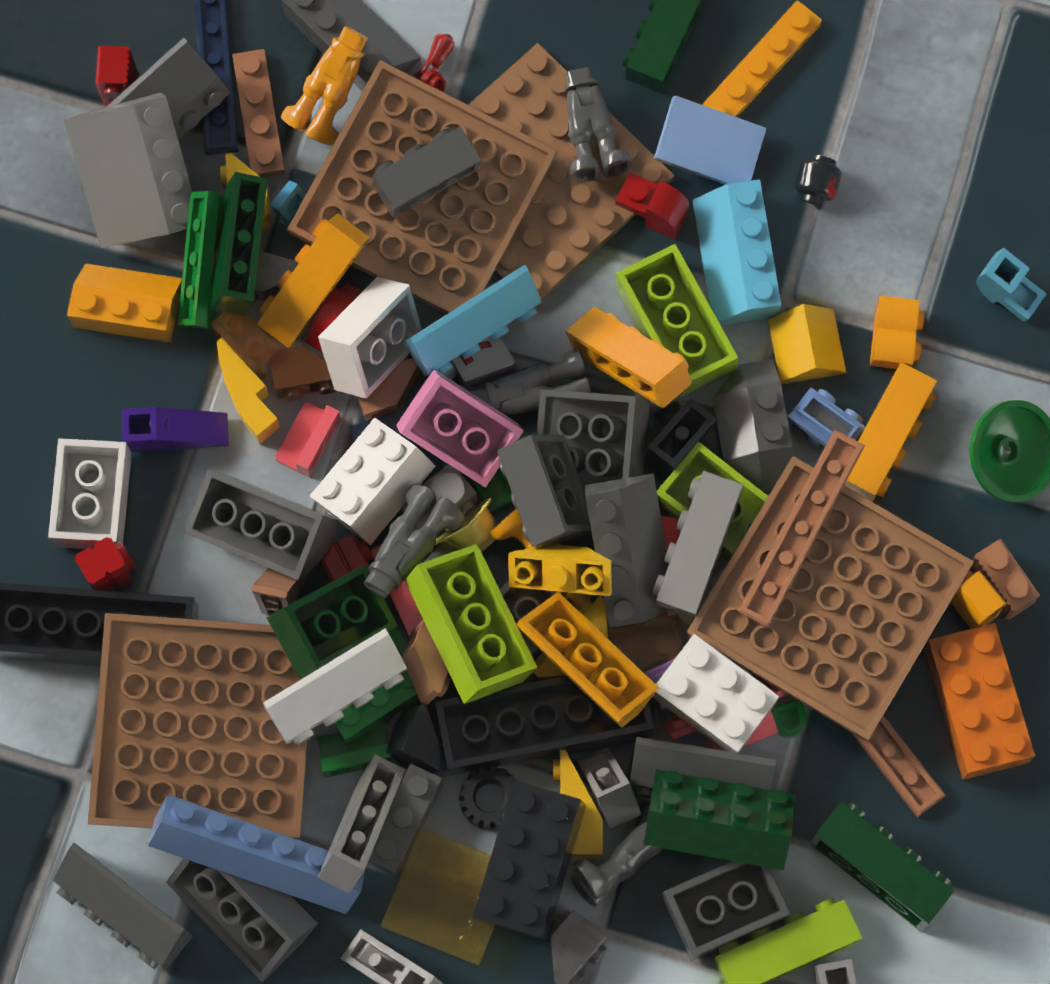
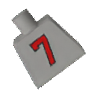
M488 336L478 343L481 349L464 360L460 354L449 361L453 367L443 373V375L450 380L457 377L463 388L516 371V362L501 337L492 342Z

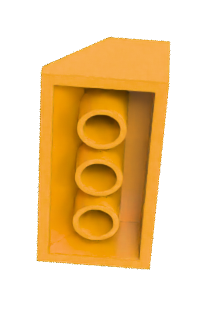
M559 592L521 618L516 624L520 631L621 728L643 710L659 689L649 677Z

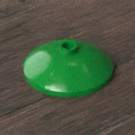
M1023 400L1003 401L989 408L978 420L970 441V463L976 480L988 494L1006 502H1023L1036 497L1049 485L1050 418L1037 405ZM1001 446L1003 447V454H1002V455H1001V452H1000Z

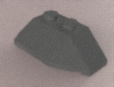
M773 359L739 364L737 369L712 398L723 461L765 494L771 493L793 457L781 381Z

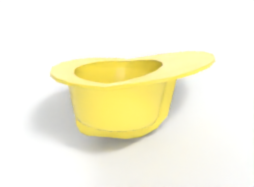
M487 498L477 505L465 517L464 523L458 530L454 532L445 531L438 536L435 545L444 541L460 550L477 544L481 552L490 546L495 539L489 532L498 525L487 508L491 498Z

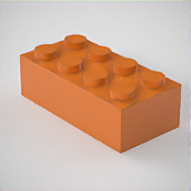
M993 623L928 640L924 651L962 780L1029 763L1035 757V753L996 624Z

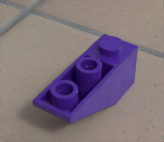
M164 407L122 409V442L127 443L131 452L228 447V413Z

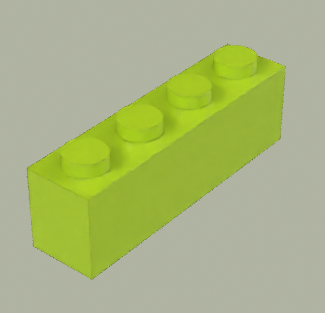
M834 898L827 899L814 906L817 912L805 917L802 912L796 913L782 920L785 926L772 931L770 926H767L750 934L752 941L739 945L736 940L718 949L720 955L715 957L714 962L724 984H767L860 942L862 936L845 899L837 903Z

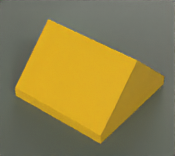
M802 304L768 319L774 358L781 384L846 374L834 309Z

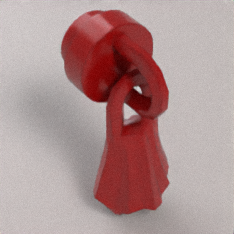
M439 33L435 35L424 67L413 76L416 79L420 77V81L442 92L446 88V81L437 70L454 48L455 42L451 35ZM431 64L433 66V69L427 71L428 67Z

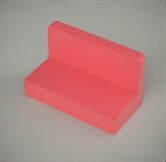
M305 402L275 456L276 461L310 478L341 422L340 412L328 405L323 410L309 402Z

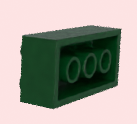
M656 769L643 845L784 870L792 837L795 795L781 790L750 787L743 783L734 784L717 781L710 777H695L680 774L676 771Z
M841 801L816 832L810 845L921 932L930 924L955 890L949 886L951 881L938 870L934 869L931 872L921 864L923 859L912 849L906 847L903 850L892 842L895 837L887 829L880 825H877L875 828L865 820L866 814L853 803L846 805Z

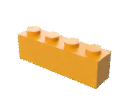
M338 213L329 221L324 218L312 233L316 237L311 246L304 245L294 259L299 263L293 272L288 269L276 286L281 290L276 297L270 295L259 309L263 315L257 325L287 348H290L300 338L327 296L336 287L370 239L369 236Z
M593 307L565 330L572 350L578 349L584 361L661 408L668 405L692 384L687 370L689 365L681 354L670 352L657 340H650L643 336L635 327L626 326L612 313L606 314L600 309Z
M902 362L899 364L858 440L865 447L844 486L871 502L874 501L877 495L883 498L892 479L887 477L892 466L897 469L900 467L907 453V450L902 448L907 438L915 439L923 423L918 420V417L923 409L930 411L938 396V393L933 391L937 380Z

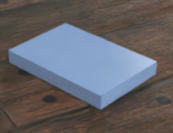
M675 95L672 97L654 160L724 185L751 181L766 128Z

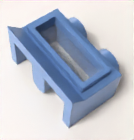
M810 388L794 410L787 416L789 430L796 425L808 434V442L817 448L820 444L826 446L834 429L858 441L865 426L861 424L863 419L859 414L851 409H846L844 412L834 404L836 402L835 398L823 389H819L817 392Z

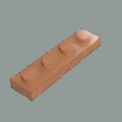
M265 49L232 54L250 168L262 178L284 175L285 169Z

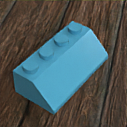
M760 179L729 183L693 199L692 203L709 305L720 325L770 319L779 315L781 299Z
M523 265L403 342L424 377L431 374L433 369L441 374L445 373L453 367L449 361L460 354L465 360L481 349L478 343L488 336L493 342L509 331L506 325L516 318L521 324L538 313L534 307L542 301L526 265Z

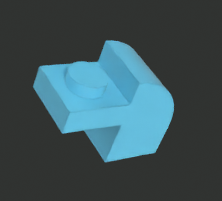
M1005 248L994 254L976 280L979 290L993 304L999 302L1023 322L1029 320L1046 296L1043 290L1025 277L1030 268Z

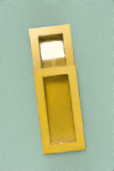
M221 338L217 341V349L226 387L235 409L246 428L256 441L262 444L280 428L276 416L262 402L269 395L266 385Z

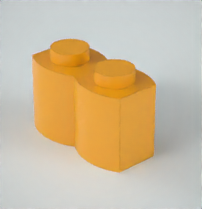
M879 295L875 307L870 366L897 369L901 362L910 367L913 366V362H919L921 342H916V330H922L924 323V310H919V300Z
M970 570L950 601V604L971 629L990 623L1001 613V610L1007 604L981 571L973 574Z

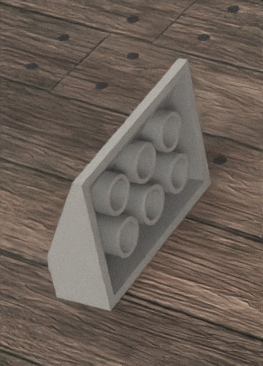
M156 93L64 119L100 248L167 235L187 229L192 189L166 95Z

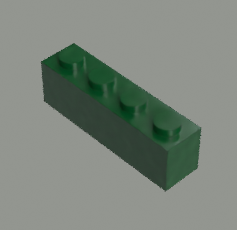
M651 0L648 10L652 11L648 21H641L636 33V38L639 39L635 49H628L623 61V66L626 67V80L662 94L705 0Z
M235 172L225 187L211 310L244 316L254 302L267 178Z

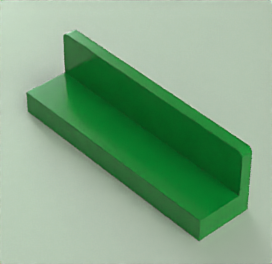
M198 191L190 193L178 316L179 326L213 330L216 327L217 311L211 310L224 203V197L219 196L220 193Z

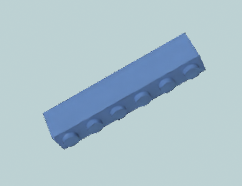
M167 795L154 818L148 842L149 847L344 914L348 912L362 890L365 871L349 894L317 878L328 850L171 795Z

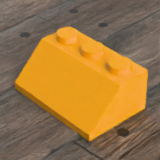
M85 263L73 284L67 317L73 328L171 343L181 295L182 278Z

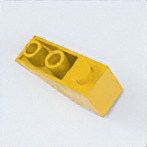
M560 750V759H553V780H560L561 794L581 799L586 804L571 859H602L603 819L566 750Z

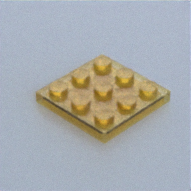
M420 828L381 927L480 966L495 926L479 922L473 918V914L491 855Z

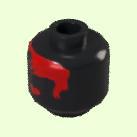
M812 154L810 159H805L801 162L794 188L803 195V202L821 206L822 201H830L836 197L842 177L841 170L836 166L837 161L825 156Z

